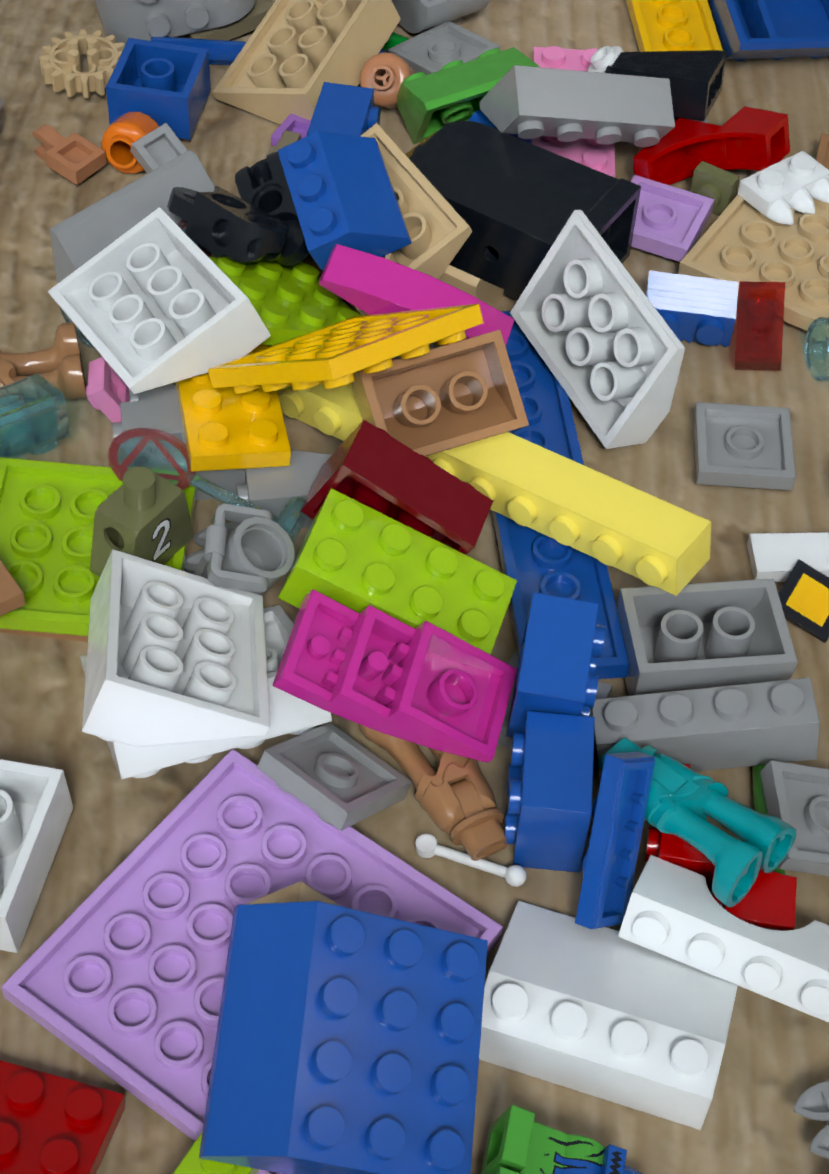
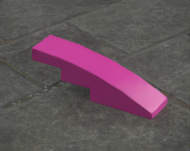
M339 244L333 247L318 283L369 315L479 304L484 323L465 330V339L501 330L506 346L515 320L480 299L430 275L383 257Z

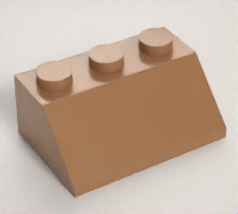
M501 330L430 349L429 353L418 357L392 360L393 366L379 372L364 374L363 370L357 371L354 374L355 381L351 383L362 420H366L375 427L385 430L391 437L423 456L529 426Z

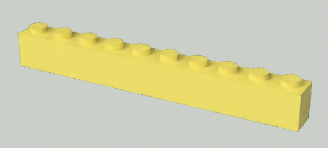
M322 383L303 390H293L292 385L277 390L282 413L342 441H345L363 421L351 383L325 389ZM506 432L426 456L437 466L461 481L469 483L477 491L493 500L490 510L675 596L682 591L710 559L711 521L512 433Z

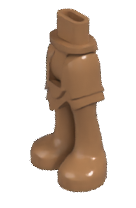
M73 322L62 323L57 326L54 343L50 348L28 353H2L0 351V405L13 404L21 406L23 397L64 398L68 400L87 398L76 326Z
M358 724L361 732L369 741L387 750L416 787L415 799L421 804V807L441 831L450 835V840L454 845L464 846L473 861L495 854L509 845L504 843L508 838L505 837V830L501 826L504 816L500 809L496 807L493 791L481 772L478 760L429 748L440 763L436 772L416 743Z

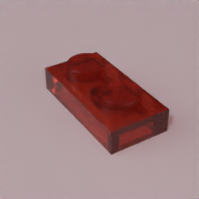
M740 281L735 370L781 371L785 282Z

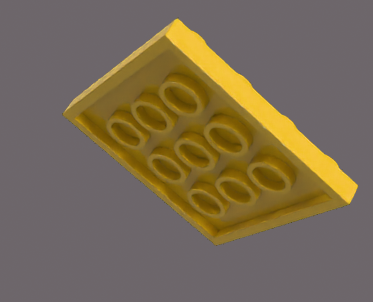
M479 304L353 316L209 368L208 372L213 388L233 387L235 394L253 391L261 387L263 392H271L291 385L293 390H303L322 383L325 389L335 388L354 382V372L363 370L364 374L391 368L393 366L391 358L400 355L401 359H409L430 352L429 344L435 341L437 345L461 341L466 338L465 330L484 322Z

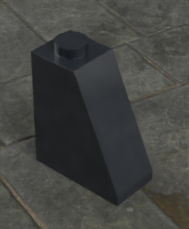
M726 51L621 52L612 66H607L605 73L670 79L674 117L705 121L722 91Z

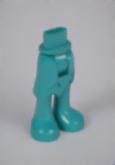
M627 737L621 739L605 753L641 752L655 757L645 820L662 833L673 834L688 842L713 863L712 891L716 898L726 906L734 907L750 891L759 871L770 873L778 867L789 853L796 838V829L776 816L761 814L728 798V790L724 784L715 782L712 778L693 771L665 754H657V749L651 745L641 748ZM604 754V755L602 756V758L600 759L599 765H598L599 768L602 769V770H603V764H604L605 754ZM707 816L727 828L740 840L707 822Z

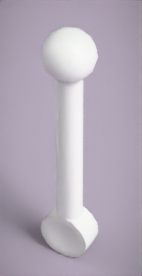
M422 834L416 839L415 850L417 855L427 859L437 855L503 877L507 884L512 887L522 886L526 881V871L520 865L505 867L484 859L473 861L469 854L439 845L437 839L431 834Z

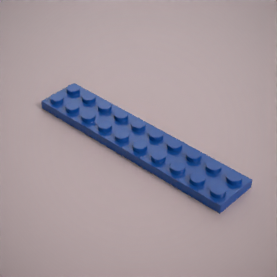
M501 311L504 314L513 318L510 314L511 311ZM514 320L506 344V350L529 426L509 431V433L584 465L569 397ZM492 511L503 574L517 580L509 603L518 659L532 594L536 592L599 603L596 624L603 625L606 628L600 658H597L595 674L599 675V679L627 677L629 660L607 565L601 563L598 559L570 546L562 545L553 538L527 526H521L514 520Z

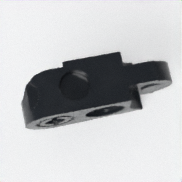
M272 152L267 155L266 159L258 161L250 168L246 166L240 169L235 174V183L242 200L288 225L289 231L280 259L273 261H277L283 266H294L305 260L309 252L278 152Z
M215 186L214 192H198L184 187H174L172 189L167 207L171 213L188 222L185 234L194 242L219 257H229L242 263L280 259L289 231L288 225L280 219L218 186Z

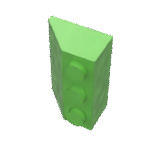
M515 47L500 51L499 48L485 51L477 59L463 63L462 60H456L446 64L438 72L428 75L424 72H418L408 76L399 88L397 106L413 144L429 140L443 126L449 123L468 121L475 111L480 110V101L514 65L539 67V65Z

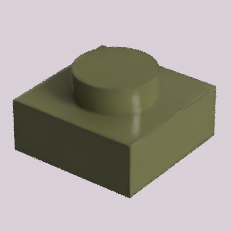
M701 161L694 169L690 192L715 199L712 213L720 216L736 197L740 176Z

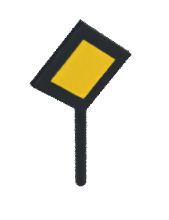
M798 559L778 593L786 620L826 643L829 638V577Z

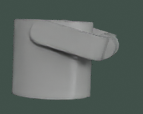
M221 504L216 508L212 525L206 528L204 558L208 561L207 576L210 583L215 586L245 590L263 595L292 568L295 559L294 544L288 533L278 523L272 521L273 514L271 512L232 504ZM225 520L241 523L227 536V529L224 527Z

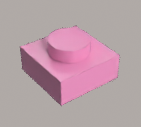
M103 357L89 362L86 395L90 404L96 410H101L112 423L121 422L120 402L130 401L129 388Z

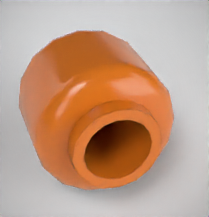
M128 112L118 117L106 129L101 142L102 149L106 151L108 163L116 170L125 174H137L144 171L143 167L130 152L131 145L158 128L157 122L141 112Z

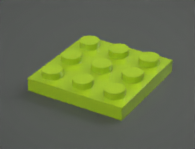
M209 257L248 297L271 336L262 342V345H276L353 316H361V314L352 310L341 297L319 285L318 283L321 278L319 271L309 264L300 262L294 266H283L274 261L259 260L257 262L242 263L229 257Z

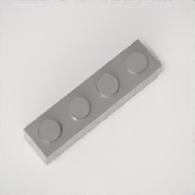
M810 677L595 699L594 707L592 708V715L595 717L594 738L598 765L602 756L625 737L641 748L651 745L657 749V754L662 753L680 763L690 764V769L695 772L767 765L770 760L786 763L817 760L820 721ZM598 766L599 780L601 781L602 769Z

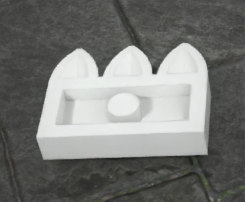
M801 151L740 180L738 195L772 221L793 225L794 217L791 208L802 213L815 214L813 198L829 203V170L806 152Z

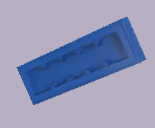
M641 752L605 754L599 792L592 808L594 820L589 847L582 863L584 875L575 924L588 929H597L622 924L631 896L655 765L654 756Z

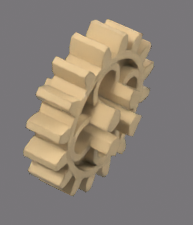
M81 29L79 35L73 36L72 33L67 31L64 32L65 39L61 40L53 37L51 38V46L42 47L43 55L39 56L44 83L52 84L54 92L66 89L67 97L74 96L76 92H82L84 98H89L90 92L94 91L101 96L105 95L104 88H106L125 44L123 42L116 43L114 35L103 38L100 30L94 32L93 35H87L86 30ZM87 54L89 72L85 73L82 72L80 55Z

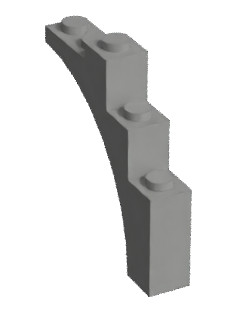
M171 383L137 394H133L129 389L130 401L120 402L121 422L112 423L113 441L127 434L137 432L152 433L171 439L187 452L176 386ZM142 438L128 441L120 447L119 451H124L125 460L143 440ZM157 441L182 473L186 474V463L179 452L168 444ZM150 442L128 469L134 467L135 463L139 464V459L147 461V465H141L147 468L170 466ZM147 449H150V450H151V454H153V451H154V452H155V455H154V456L149 455V450L147 451L148 453H146V450H147ZM291 449L290 466L195 471V475H197L195 501L237 497L238 506L271 512L273 514L272 521L278 523L284 530L310 528L313 519L300 512L320 468L332 454ZM144 453H146L145 456L151 458V460L148 459V458H146V457H144V456H143V457H141V456H142ZM140 460V463H146L144 460Z

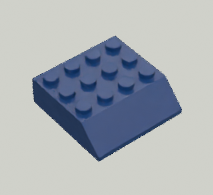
M707 0L722 49L726 51V60L744 61L747 59L763 58L780 60L793 57L821 58L829 56V0Z
M320 901L237 905L233 912L199 1158L282 1174H471L488 940Z

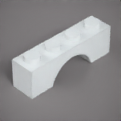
M650 855L632 891L618 937L829 1023V925L815 920L800 929L779 931L749 924L735 917L718 904L708 889L705 876Z

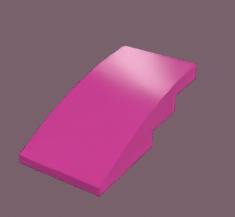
M312 589L303 598L272 686L325 711L373 730L431 749L488 763L493 760L517 669L428 621H424L418 628L414 629L371 605H368L359 614Z

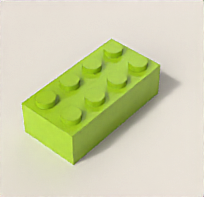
M331 488L307 532L278 598L300 609L303 598L314 589L359 614L368 605H371L414 629L418 628L424 621H428L491 655L517 580Z

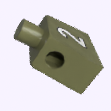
M136 466L128 469L123 475V485L105 499L95 511L90 571L100 577L112 549L162 565L167 563L193 538V528L187 500L182 489L147 467Z

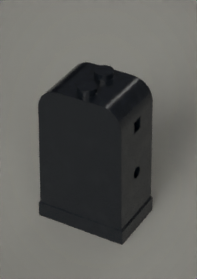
M456 121L443 126L424 145H418L409 158L472 230V233L449 265L504 289L503 295L518 301L574 210L583 211L622 264L630 256L641 191L640 185L623 178H614L474 121Z

